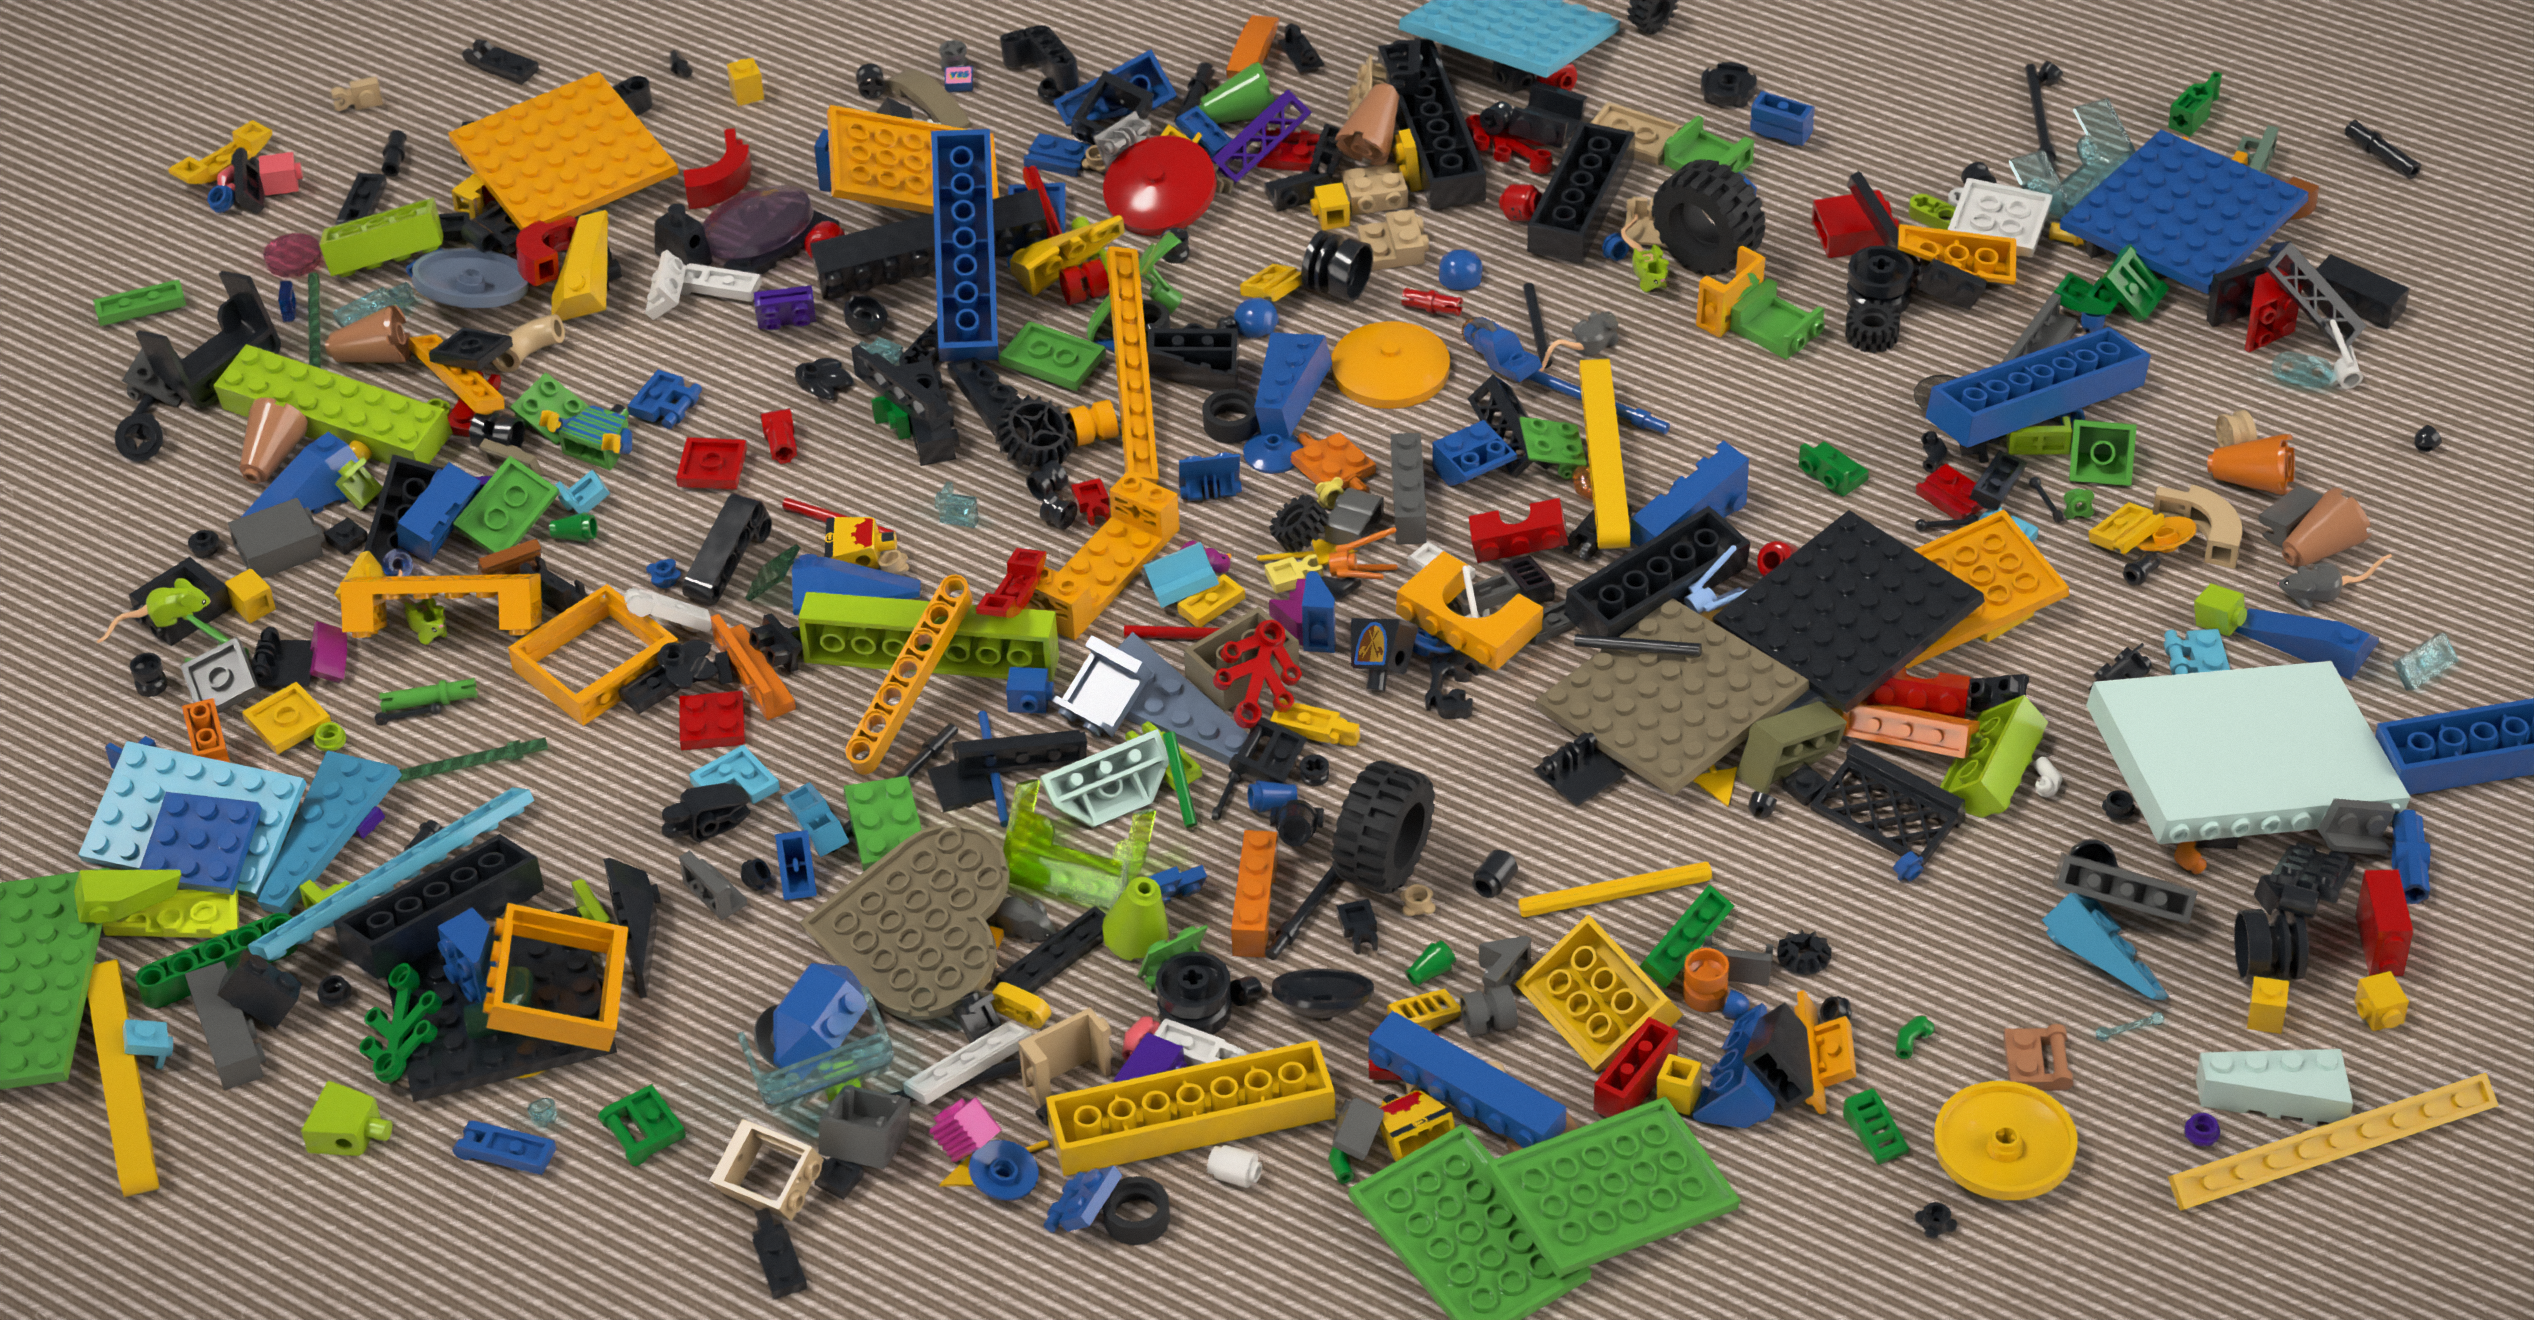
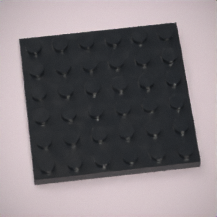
M1848 510L1713 616V622L1808 679L1809 688L1845 713H1848L1981 606L1985 600L1984 594Z
M579 907L555 912L582 918L581 914L578 915L577 908ZM491 927L493 940L499 941V936L494 935L495 927ZM512 935L503 1003L599 1021L602 991L590 950ZM439 948L408 964L418 972L420 985L410 995L407 1015L419 1003L421 996L427 991H433L442 998L441 1008L435 1014L429 1015L426 1013L420 1020H428L437 1027L436 1037L430 1043L424 1044L421 1042L406 1059L405 1068L413 1102L617 1053L614 1039L608 1052L487 1028L488 1014L483 1013V1009L475 1001L470 1002L467 1000L457 982L452 984L447 978L443 969L446 961ZM387 976L386 979L394 1012L397 990L389 984V976ZM414 1028L403 1039L402 1045L414 1033Z

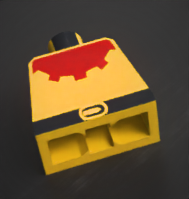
M872 517L826 518L824 557L878 569L880 567L878 563L880 552L897 550L895 531L879 533L876 520Z
M1415 1090L1400 1098L1396 1094H1389L1383 1099L1381 1106L1378 1107L1384 1111L1383 1119L1379 1125L1380 1132L1395 1161L1404 1158L1455 1129L1452 1111L1420 1090Z

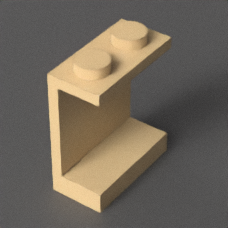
M1091 1007L1018 1042L1023 1087L1039 1108L1046 1103V1097L1051 1096L1050 1079L1091 1059L1105 1076L1112 1074L1111 1059L1113 1058V1052L1109 1045L1111 1029L1105 1018H1099Z

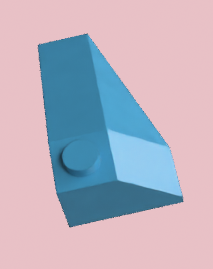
M2069 893L2042 919L2049 928L2046 930L2048 936L2056 944L2067 947L2151 999L2165 1000L2169 996L2150 968L2142 961L2134 959L2133 956H2135L2137 950L2132 943L2127 942L2117 934L2122 930L2098 899L2077 893Z

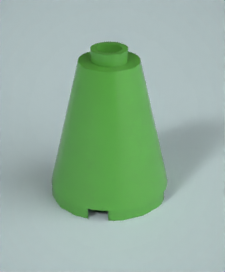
M1256 62L1201 98L1202 105L1198 107L1213 122L1221 124L1257 118L1275 101V98L1271 94L1268 86L1269 82L1261 64Z

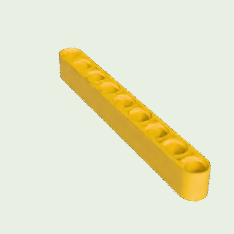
M1610 359L1579 360L1580 388L1598 549L1630 548V525Z
M118 959L96 963L93 965L87 994L117 1172L125 1198L160 1189L137 1056L125 1054L123 1026L125 1019L130 1020L120 965Z

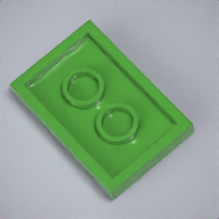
M1028 321L1001 352L999 363L1005 367L1077 391L1104 359L1106 349L1105 346Z
M509 456L454 521L453 527L491 554L516 546L559 495V489L512 456Z
M908 776L844 786V797L863 871H866L908 837L922 830Z

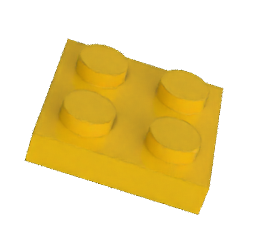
M297 682L242 711L244 721L277 755L314 735L320 725L331 722L330 715Z

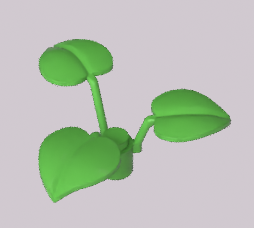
M1167 232L1156 245L1151 243L1139 259L1140 274L1153 285L1148 292V296L1151 297V300L1166 306L1169 314L1173 313L1178 307L1183 295L1166 283L1154 269L1153 265L1170 249L1182 243L1171 232ZM1149 271L1157 279V281L1151 275L1148 274ZM1110 295L1097 307L1088 322L1087 336L1093 343L1098 327L1111 311Z

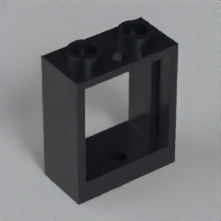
M1104 70L1072 117L1071 135L1081 142L1096 145L1093 137L1107 128L1086 118L1101 96L1133 112L1136 111L1139 119L1144 120L1152 111L1154 94Z
M191 557L186 558L129 594L132 604L130 611H135L146 605V599L151 591L162 587L175 588L174 583L176 579L183 578L204 592L211 600L210 604L203 607L200 611L192 612L193 616L198 620L208 624L232 608L227 586ZM149 614L140 618H134L137 623H144L157 639L162 638L170 646L200 629L182 617L177 618L176 624L166 627H156Z

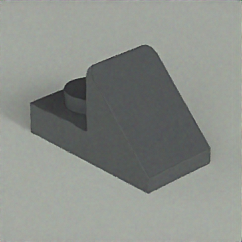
M1530 937L1508 938L1484 942L1479 945V966L1486 969L1482 977L1484 994H1487L1488 989L1506 984L1511 986L1531 962Z
M1354 1097L1351 1101L1346 1099L1339 1111L1332 1146L1364 1161L1383 1119L1384 1111L1357 1097Z

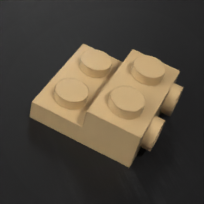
M1396 163L1340 171L1341 183H1343L1352 215L1408 207V189L1403 174L1399 172Z
M1414 210L1386 213V222L1357 226L1359 241L1369 243L1373 248L1372 270L1425 264L1424 252L1429 251L1427 234L1421 235V233H1424L1422 216L1416 217Z

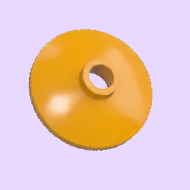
M2165 517V525L2139 543L2137 547L2146 551H2160L2162 553L2175 551L2178 546L2186 543L2195 535L2197 531L2196 524L2187 517Z

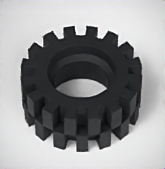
M1630 0L1629 5L1631 7L1627 8V13H1629L1627 16L1628 20L1646 33L1656 34L1657 30L1659 32L1663 30V25H1669V18L1673 19L1675 16L1672 12L1677 10L1678 6L1675 3L1678 0Z
M1869 300L1864 301V305L1860 302L1855 304V308L1851 307L1846 316L1845 337H1847V342L1849 344L1852 343V347L1855 349L1860 346V351L1866 352L1867 349H1871V353H1876V349H1879L1880 352H1885L1886 347L1889 349L1893 348L1894 343L1898 342L1900 315L1896 313L1894 307L1889 309L1888 303L1880 305V301L1875 300L1874 304H1870Z
M1303 494L1298 499L1296 497L1292 498L1290 504L1286 502L1283 505L1284 509L1282 511L1278 510L1275 513L1277 517L1272 518V525L1269 526L1271 535L1287 552L1295 553L1296 550L1298 552L1302 551L1303 546L1307 548L1311 546L1310 542L1313 539L1315 541L1319 539L1317 535L1319 533L1323 534L1326 530L1324 526L1328 525L1329 521L1327 519L1329 516L1313 497Z

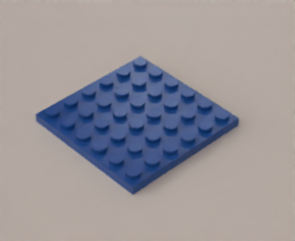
M2160 130L2060 219V229L2116 254L2125 246L2131 244L2137 250L2136 255L2149 269L2205 294H2209L2211 292L2213 275L2238 267L2308 201V192L2169 132Z

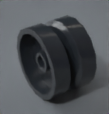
M1883 245L1869 246L1857 251L1851 257L1848 264L1849 280L1846 298L1849 306L1855 308V304L1860 302L1864 305V301L1867 300L1870 301V304H1874L1875 300L1880 301V305L1888 303L1889 309L1894 307L1899 315L1909 307L1911 301V283L1914 272L1912 260L1906 253Z
M1196 951L1176 954L1163 962L1157 971L1155 982L1157 1013L1160 1022L1162 1023L1164 1019H1169L1210 1035H1214L1223 1029L1230 1020L1232 1011L1231 980L1226 964L1214 955Z

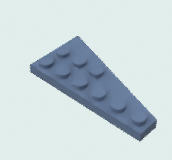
M1132 632L1117 649L1143 662L1152 672V675L1125 716V719L1140 726L1149 721L1161 732L1164 731L1165 733L1175 731L1178 743L1228 765L1232 756L1238 754L1248 733ZM1256 746L1254 752L1252 753L1251 757H1252L1253 754L1257 751V746Z

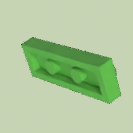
M179 279L93 300L100 326L187 306Z

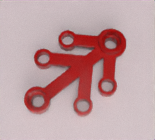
M1473 114L1465 118L1476 150H1488L1490 138H1492L1495 148L1494 160L1502 163L1509 162L1511 151L1514 150L1530 159L1529 168L1533 172L1539 174L1551 172L1553 163L1551 153L1545 149L1534 151L1524 145L1544 146L1546 144L1505 133L1509 132L1510 127L1497 135L1488 134L1480 124V114Z
M1276 620L1262 621L1255 628L1254 635L1238 642H1227L1220 653L1221 658L1225 662L1232 664L1238 661L1242 653L1259 648L1256 658L1229 669L1220 668L1213 677V684L1217 689L1227 690L1233 681L1251 674L1245 698L1238 704L1233 714L1236 724L1241 728L1248 729L1254 727L1262 716V710L1257 702L1264 680L1274 695L1272 704L1275 710L1285 713L1294 704L1293 695L1286 691L1282 682L1285 685L1293 686L1301 678L1302 672L1293 663L1283 644L1286 639L1285 629ZM1265 634L1271 635L1273 640L1269 639ZM1227 649L1233 650L1236 655H1230ZM1271 654L1274 655L1283 669L1280 679L1269 662ZM1287 672H1292L1295 678L1289 677ZM1219 676L1226 677L1228 682L1221 681ZM1279 698L1285 699L1288 705L1282 704ZM1241 714L1248 715L1250 720L1245 719Z

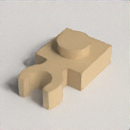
M377 76L349 82L350 89L342 87L331 89L333 99L342 98L341 100L333 101L336 111L345 110L352 104H354L355 110L383 105Z

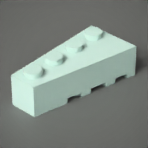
M2341 1049L2200 1053L2196 1084L2201 1107L2247 1114L2249 1110L2263 1112L2267 1114V1117L2281 1119V1115L2303 1118L2302 1123L2317 1125L2318 1121L2333 1123L2351 1116L2353 1100Z

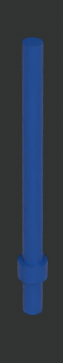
M1538 370L1526 378L1582 401L1581 388ZM1615 402L1616 415L1630 420L1632 425L1642 429L1647 427L1662 434L1668 433L1670 423L1651 416L1650 412L1641 408L1635 410Z

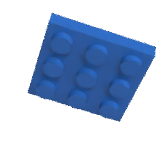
M166 792L139 870H181L178 888L234 895L262 807L259 802Z

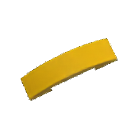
M252 120L232 131L233 142L200 161L189 156L168 168V171L171 175L188 184H204L216 181L218 174L232 165L231 156L236 149L240 147L245 149L249 160L268 142L272 136V130Z

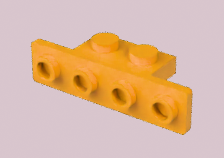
M1805 990L1797 992L1798 1005L1794 1007L1797 1017L1807 1027L1814 1094L1806 1099L1805 1102L1808 1105H1813L1819 1115L1827 1113L1825 1087L1857 1077L1852 1027L1846 1016L1818 1024L1817 1008Z

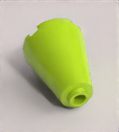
M1148 877L1133 879L1103 920L1102 930L1105 945L1113 954L1124 960L1133 961V958L1145 959L1148 952L1147 949L1160 940L1168 941L1169 926L1161 890L1157 882Z

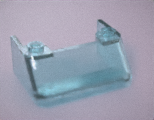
M2109 98L2079 105L2073 109L2086 133L2077 143V154L2083 165L2062 182L2059 181L2044 150L2015 157L2008 161L2023 189L2053 195L2049 213L2061 219L2136 152Z
M868 986L861 988L876 1034L768 1074L760 1075L744 1032L737 1033L749 1072L762 1105L766 1110L772 1112L786 1110L840 1090L844 1085H853L883 1074L892 1067L894 1049Z

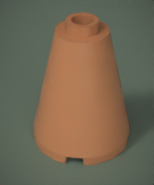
M1387 83L1374 85L1337 133L1335 141L1338 140L1337 147L1345 155L1359 162L1363 158L1371 160L1370 165L1375 166L1383 165L1388 161L1399 102V95L1392 85Z
M397 305L387 306L330 333L328 340L325 341L326 352L336 362L396 364L407 362L406 360L411 358L412 351L409 349L410 332L404 333L402 324L407 323L406 318Z
M273 398L254 400L249 411L239 471L246 481L254 484L266 482L306 434L308 420L302 412L288 403L284 407L276 405L277 399Z
M2333 487L2327 491L2282 543V555L2286 562L2291 566H2307L2365 542L2371 537V533H2367L2366 530L2371 525L2359 503L2352 496L2348 499L2343 497L2340 493L2344 490Z

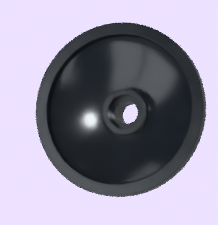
M1323 968L1303 969L1288 972L1275 978L1272 982V995L1282 1005L1298 1014L1312 1017L1316 1021H1329L1333 1017L1346 1015L1364 1006L1374 995V984L1367 977L1350 971Z

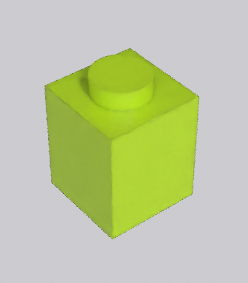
M2210 583L2194 601L2196 626L2205 629H2218L2220 634L2230 636L2246 620L2247 609L2245 608L2243 593Z

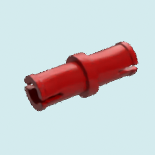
M1405 288L1402 297H1406V300L1402 299L1401 301L1402 306L1426 309L1427 313L1432 314L1437 311L1459 316L1462 312L1463 307L1458 306L1463 304L1462 297L1441 295L1435 290L1424 292Z

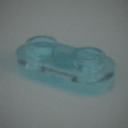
M2282 352L2275 357L2272 363L2274 376L2284 383L2319 389L2327 386L2333 378L2331 364L2326 359L2294 352ZM2289 362L2293 364V371L2284 373L2282 371L2284 363ZM2316 368H2320L2324 372L2323 377L2320 379H2315L2312 376V371Z

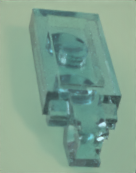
M407 282L387 290L381 287L333 312L334 320L343 328L387 306L397 305L402 309L415 301L413 289Z

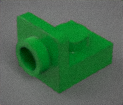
M883 396L872 398L871 405L875 424L888 422L889 428L896 430L899 440L911 438L908 415Z

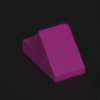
M1297 579L1295 591H1290L1289 600H1269V615L1281 623L1290 634L1299 640V645L1303 646L1302 601L1306 579Z

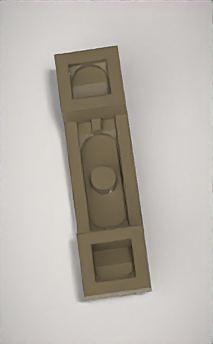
M907 69L885 80L886 86L900 98L907 95L931 115L933 123L939 122L941 125L963 129L971 127L970 120L954 98L938 82L925 73L914 69Z

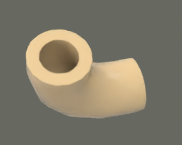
M557 314L548 315L517 327L508 334V336L512 337L513 346L492 362L501 371L513 372L519 368L522 361L531 353L546 346L562 343L565 331L561 318Z

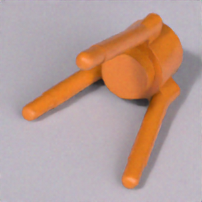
M1392 527L1348 544L1336 545L1337 552L1329 553L1331 576L1382 580L1384 578L1383 574L1362 571L1397 570L1398 566L1396 564H1357L1356 554H1350L1349 550L1396 533L1397 529Z

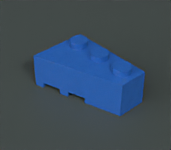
M450 462L443 470L438 469L427 489L419 495L415 503L399 520L396 529L398 545L430 564L454 530V521L479 493L480 480Z

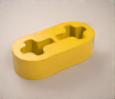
M1000 982L992 991L995 999L990 1001L995 1011L1030 1028L1040 1029L1051 1016V1009L1043 999L1014 985Z

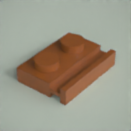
M537 538L478 558V575L519 574V566L524 562L530 564L534 571L537 565L535 557H541V547Z

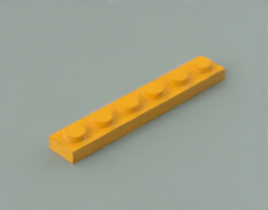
M437 334L409 338V349L475 413L487 415L493 413L494 410L504 409V397L475 370L430 362L429 352L443 342Z

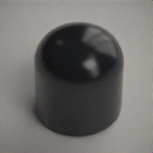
M1245 976L1231 981L1230 993L1232 1002L1237 1006H1243L1259 1000L1263 993L1260 980L1254 976ZM1244 990V1000L1242 1001L1239 999V994Z

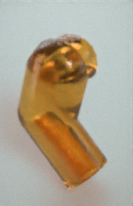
M1586 466L1577 467L1572 475L1575 491L1577 494L1593 500L1590 469Z

